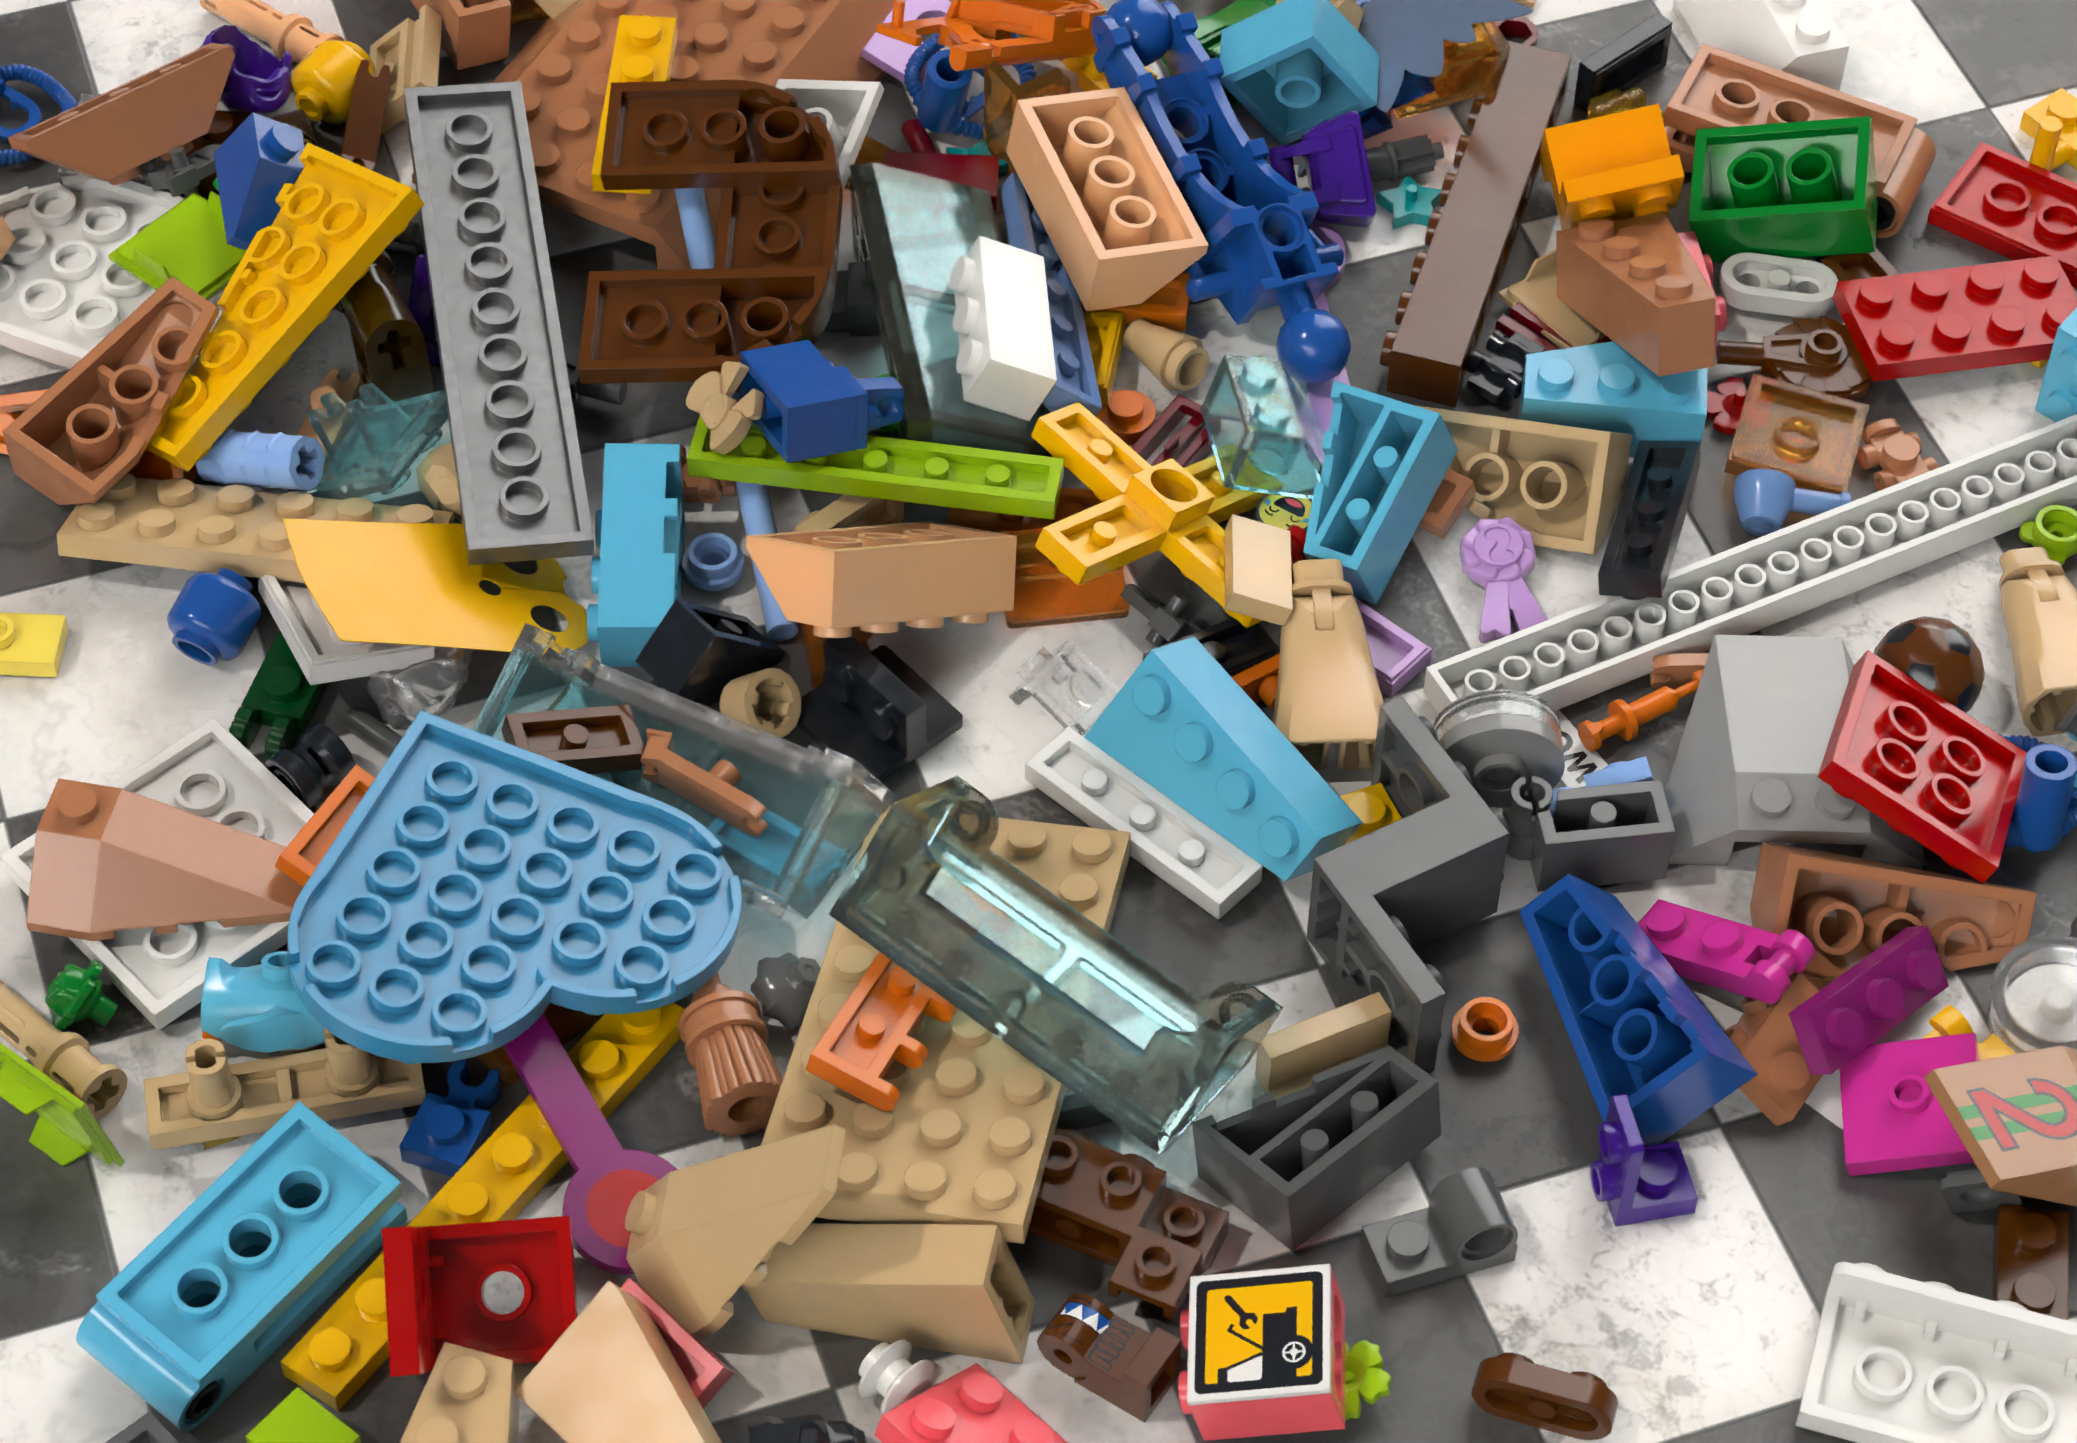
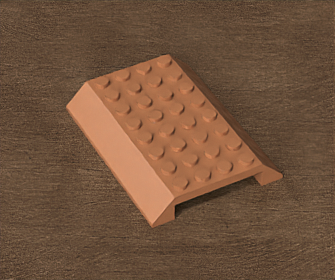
M578 0L555 19L549 17L492 83L521 81L541 202L655 245L657 270L691 269L674 189H652L651 194L593 191L591 172L619 16L648 15L677 18L678 36L670 81L746 80L774 87L778 79L881 82L887 72L867 61L860 54L876 32L877 24L883 23L892 11L894 0ZM413 172V174L411 175V176H412V183L415 184V178H414V172ZM704 188L716 242L722 188Z

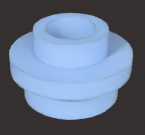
M716 532L705 533L693 539L684 553L682 559L683 574L690 584L699 589L709 591L726 589L734 585L743 575L744 556L740 548L729 536Z

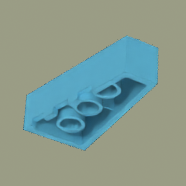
M1195 636L1151 649L1084 736L1088 741L1285 882L1313 871L1314 858L1343 846L1363 823Z

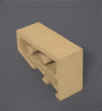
M444 1342L400 1443H518L520 1401L519 1397L514 1393L517 1384L513 1361Z

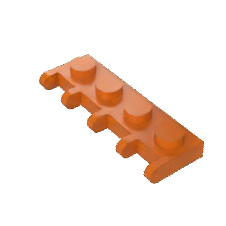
M933 872L811 1052L806 1071L882 1111L893 1110L900 1099V1092L894 1085L883 1080V1077L894 1060L913 1069L922 1066L928 1056V1050L921 1042L910 1036L925 1014L941 1022L951 1021L958 1010V1004L952 996L941 991L942 987L954 969L972 977L981 975L988 964V959L982 951L971 946V943L981 928L999 937L1007 935L1014 924L1012 915L1005 909Z

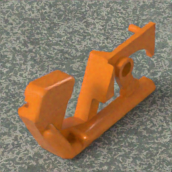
M894 0L892 22L877 24L876 32L913 46H921V35L938 33L937 42L950 47L949 62L955 71L1050 60L1063 61L1067 58L1090 56L1097 52L1091 32L1092 22L1096 16L1105 15L1106 8L1096 0H953L945 17L903 21L905 1ZM1011 33L1021 34L1030 37L1011 39Z

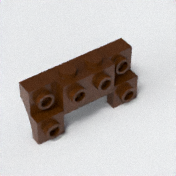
M1056 1128L1028 1232L1116 1267L1109 1279L1108 1295L1118 1298L1123 1291L1164 1308L1163 1317L1173 1321L1190 1291V1277L1201 1276L1205 1270L1209 1269L1228 1235L1230 1212L1166 1187L1167 1171L1155 1167L1152 1162L1140 1155L1122 1154L1092 1142L1089 1137L1077 1130L1068 1128L1061 1130Z

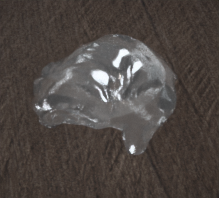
M434 646V658L410 665L404 669L381 670L376 674H371V679L367 682V690L379 709L382 720L389 723L394 730H407L420 710L438 717L446 713L449 708L453 707L459 691L468 681V664L473 659L474 650Z

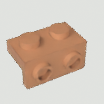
M1795 973L1789 977L1790 987L1776 1003H1765L1745 996L1740 1005L1745 1011L1736 1025L1724 1031L1758 1074L1739 1089L1776 1126L1794 1119L1823 1076L1810 1074L1788 1014L1819 991L1802 973Z

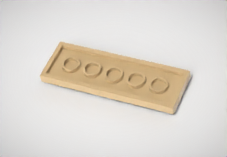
M126 473L97 502L77 504L56 535L59 556L217 573L220 568H226L247 577L260 578L264 577V575L275 576L277 580L305 583L294 559L282 518L384 523H454V512L432 510L429 506L422 504L406 506L372 503L368 499L358 497L339 500L313 497L311 494L303 491L275 493L253 490L245 485L236 484L220 487L194 484L192 481L183 478L156 480L137 478L130 473Z

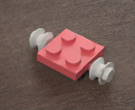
M898 1340L892 1344L883 1342L877 1345L867 1354L859 1367V1375L861 1376L858 1386L859 1395L864 1399H870L879 1394L884 1397L881 1404L882 1416L874 1434L882 1443H1068L978 1363L931 1388L935 1369L934 1364L930 1360H921L912 1365L909 1362L912 1345L907 1340Z

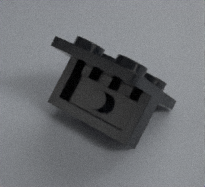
M851 636L847 638H827L824 640V683L801 697V714L797 725L864 788L871 789L961 729L963 726V715L890 648L880 645L869 652Z

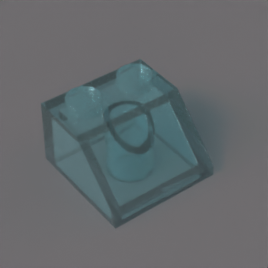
M1225 353L1201 407L1223 486L1225 488L1312 500L1315 483H1320L1325 456L1321 449L1323 439L1315 415L1281 362L1272 361L1262 356L1246 357Z

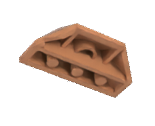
M209 43L35 126L8 137L11 147L15 150L80 175L102 181L109 180L111 185L127 182L143 173L142 164L159 156L162 161L171 160L168 152L176 147H183L185 152L188 153L194 148L191 141L208 133L235 54L231 45Z

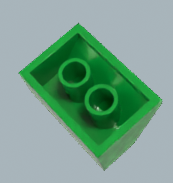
M1871 116L1696 130L1688 222L1691 231H1695L1702 254H1709L1712 263H1721L1732 255L1745 252L1788 258L1875 252L1878 203Z

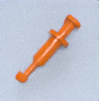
M1704 669L1693 672L1692 681L1676 689L1664 686L1628 704L1622 699L1610 702L1608 705V717L1598 722L1592 723L1589 720H1585L1578 724L1577 731L1583 746L1588 751L1594 752L1602 747V740L1618 734L1625 741L1636 738L1639 733V726L1676 709L1679 699L1697 691Z

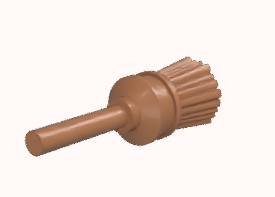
M717 972L707 983L696 990L691 1004L681 1013L677 1028L681 1040L685 1043L684 1050L687 1060L691 1066L696 1068L705 1129L709 1131L714 1129V1133L719 1132V1135L726 1134L727 1138H733L739 1133L743 1135L747 1132L754 1133L759 1128H767L783 1077L766 1046L769 1034L764 1021L761 1019L758 1001L747 992L731 990L729 986L722 984Z

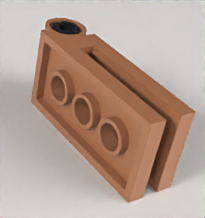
M1702 43L1671 97L1663 118L1671 155L1679 154L1683 172L1692 173L1697 129L1871 116L1878 203L1876 238L1891 237L1902 228L1936 157L1935 145L1931 138L1922 130L1915 128L1918 118Z

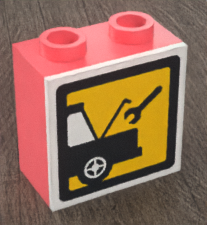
M1330 1264L1190 1277L1189 1309H1182L1180 1314L1182 1344L1184 1350L1188 1352V1371H1180L1178 1391L1183 1414L1193 1415L1204 1441L1345 1429V1302Z

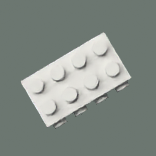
M1836 1263L1825 1295L1795 1426L1856 1443H2077V1319L2064 1320L2027 1310L2016 1302L2007 1300L1992 1301L1962 1293L1941 1282H1921L1887 1273L1882 1268L1869 1263Z

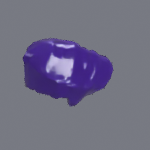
M226 24L211 31L206 36L200 47L209 43L231 45L235 54L219 100L227 108L251 113H271L277 111L286 103L293 91L291 85L292 55L290 52L285 51L280 61L278 57L262 48L257 42L250 40L236 26Z

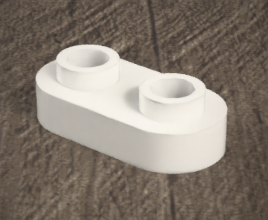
M1745 252L1732 255L1724 261L1721 267L1718 292L1720 296H1723L1727 304L1737 309L1812 319L1826 315L1833 308L1834 301L1832 298L1838 279L1829 267L1816 261Z

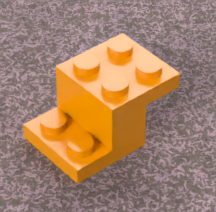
M1659 103L1544 129L1540 165L1544 182H1551L1562 230L1578 227L1580 221L1589 218H1604L1615 221L1664 212L1667 216L1669 215V209L1677 206L1685 176L1680 155H1671Z

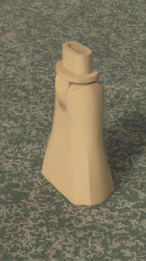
M2030 547L2008 550L1999 558L2003 571L1999 587L2001 590V610L2012 651L2016 692L2023 724L2029 729L2031 735L2034 736L2064 734L2066 731L2062 732L2057 726L2077 701V590L2066 577L2062 565L2057 561L2050 560L2045 548Z
M1314 559L1298 561L1292 566L1294 582L1291 585L1293 610L1285 626H1281L1279 672L1272 723L1316 771L1326 769L1330 743H1335L1337 769H1373L1379 709L1385 703L1372 662L1362 615L1353 595V588L1349 582L1344 581L1343 565L1340 560Z

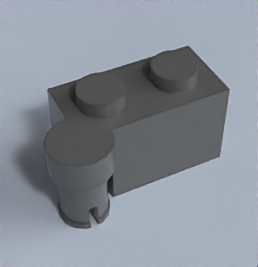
M1531 776L1530 789L1525 791V777L1519 778L1512 785L1510 808L1503 815L1510 831V841L1508 842L1506 853L1518 860L1530 861L1537 892L1546 891L1567 874L1593 886L1666 879L1675 828L1661 780L1558 790L1553 820L1550 812L1553 789L1545 779Z

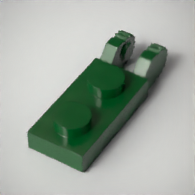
M280 630L241 704L242 707H239L234 721H232L231 727H229V732L247 749H250V745L254 742L262 725L272 727L265 741L264 757L266 760L281 749H292L299 733L302 734L306 731L329 682L316 685L308 683Z

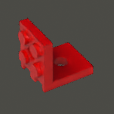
M572 1216L438 1226L382 1228L390 1377L420 1375L432 1371L444 1342L510 1359L513 1361V1364L539 1362L578 1317ZM500 1271L515 1274L521 1280L524 1288V1297L520 1306L507 1314L492 1310L484 1298V1287L487 1280L493 1274Z

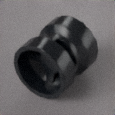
M316 723L303 732L299 737L298 745L293 749L279 750L267 759L264 764L309 809L321 801L324 789L330 785L338 786L356 765L345 743L334 731L321 723Z

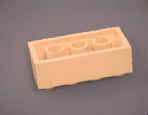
M1125 87L1017 100L1006 153L1086 311L1141 304L1207 253L1209 245Z
M932 521L747 536L746 549L788 621L813 625V635L818 637H851L852 627L860 626V630L865 632L894 633L898 632V622H905L906 626L915 628L943 627L944 617H950L951 621L958 623L980 624L988 622V613L1014 610L1017 536Z

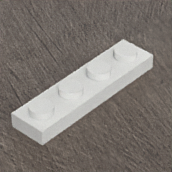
M1069 726L1025 762V779L1092 828L1130 832V856L1219 920L1261 882L1263 866Z

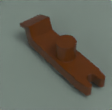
M363 59L353 82L340 157L373 171L390 85V67L383 65L379 76L375 77L369 74V61Z

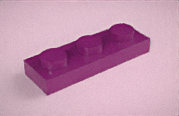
M1928 926L1906 927L1788 1013L1811 1075L1833 1074L1949 987L1942 962L1937 954Z

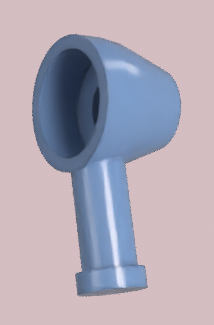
M1772 469L1745 471L1739 474L1734 482V503L1742 528L1747 533L1756 536H1765L1780 530L1790 511L1819 515L1851 502V494L1848 492L1834 494L1796 488L1795 481L1789 475Z

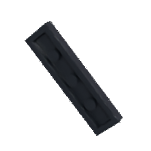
M1639 441L1598 572L1599 595L1621 596L1629 600L1662 598L1701 464L1700 443Z

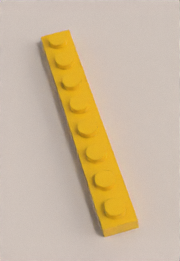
M671 1003L656 1009L637 1013L604 1014L568 1052L569 1058L605 1119L610 1116L680 1039L677 1023L681 1013L685 1010L676 1003ZM531 1094L526 1097L407 1226H438L514 1220L568 1161ZM383 1252L280 1361L285 1377L338 1412L389 1357Z

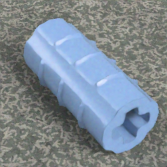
M231 429L230 431H224L213 443L210 451L198 460L195 465L202 480L215 484L256 486L263 490L267 487L282 488L285 491L290 489L312 490L323 477L325 455L323 447L316 438L285 435L282 432L268 434L257 430L254 432H238L235 429Z

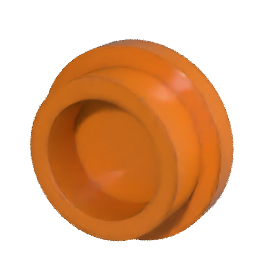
M1117 390L1111 393L1108 405L1102 404V410L1096 417L1127 445H1134L1155 421L1156 410L1153 402L1144 394L1133 390Z

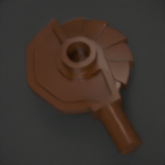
M1820 316L1819 320L1811 318L1794 319L1793 324L1777 330L1775 335L1763 336L1762 343L1718 340L1717 364L1761 366V374L1770 375L1781 392L1820 406L1834 405L1863 397L1873 381L1846 325L1844 326L1824 316Z

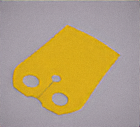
M282 518L300 574L313 599L340 641L437 646L543 656L567 655L583 647L588 642L587 615L583 606L575 603L564 591L563 581L567 576L555 558L535 560L538 565L537 572L526 575L511 570L504 562L468 565L463 524L384 523ZM483 580L492 581L501 588V593L499 595L487 594L480 588L479 583ZM543 605L556 609L567 619L568 628L563 632H553L542 628L533 620L531 616L532 608Z

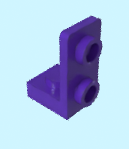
M1627 1095L1611 1096L1606 1122L1599 1123L1598 1125L1600 1152L1598 1160L1591 1161L1590 1178L1597 1201H1607L1615 1227L1695 1213L1698 1196L1679 1142L1644 1147Z

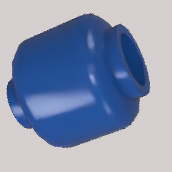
M220 568L217 574L198 572L192 575L186 581L167 616L168 627L174 634L172 638L173 645L189 658L206 665L214 666L219 660L229 661L238 657L261 618L260 604L250 593L252 584L242 575L226 568Z

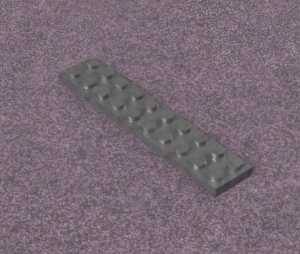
M521 81L404 88V106L416 192L425 203L419 210L468 565L594 555L593 528Z

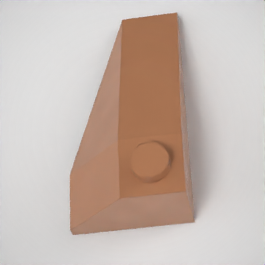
M173 276L168 279L2 431L14 474L58 505L97 502L139 462L219 314L217 306Z
M1762 842L1750 902L1752 927L1781 935L1783 931L1788 929L1795 930L1805 935L1812 942L1816 950V956L1801 973L1820 991L1906 927L1928 926L1937 954L1942 962V967L1948 971L2024 958L2037 893L1835 853Z

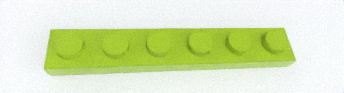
M700 415L687 455L688 476L1051 520L1055 519L1064 477V458L867 435V448L786 463L753 421L741 443L724 455L710 449L711 429L706 427Z

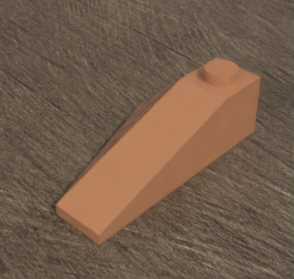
M58 778L36 830L26 925L28 931L98 941L115 939V931L154 927L157 935L177 933L178 924L217 921L224 928L286 922L290 920L293 906L303 886L275 867L279 855L286 846L122 788Z

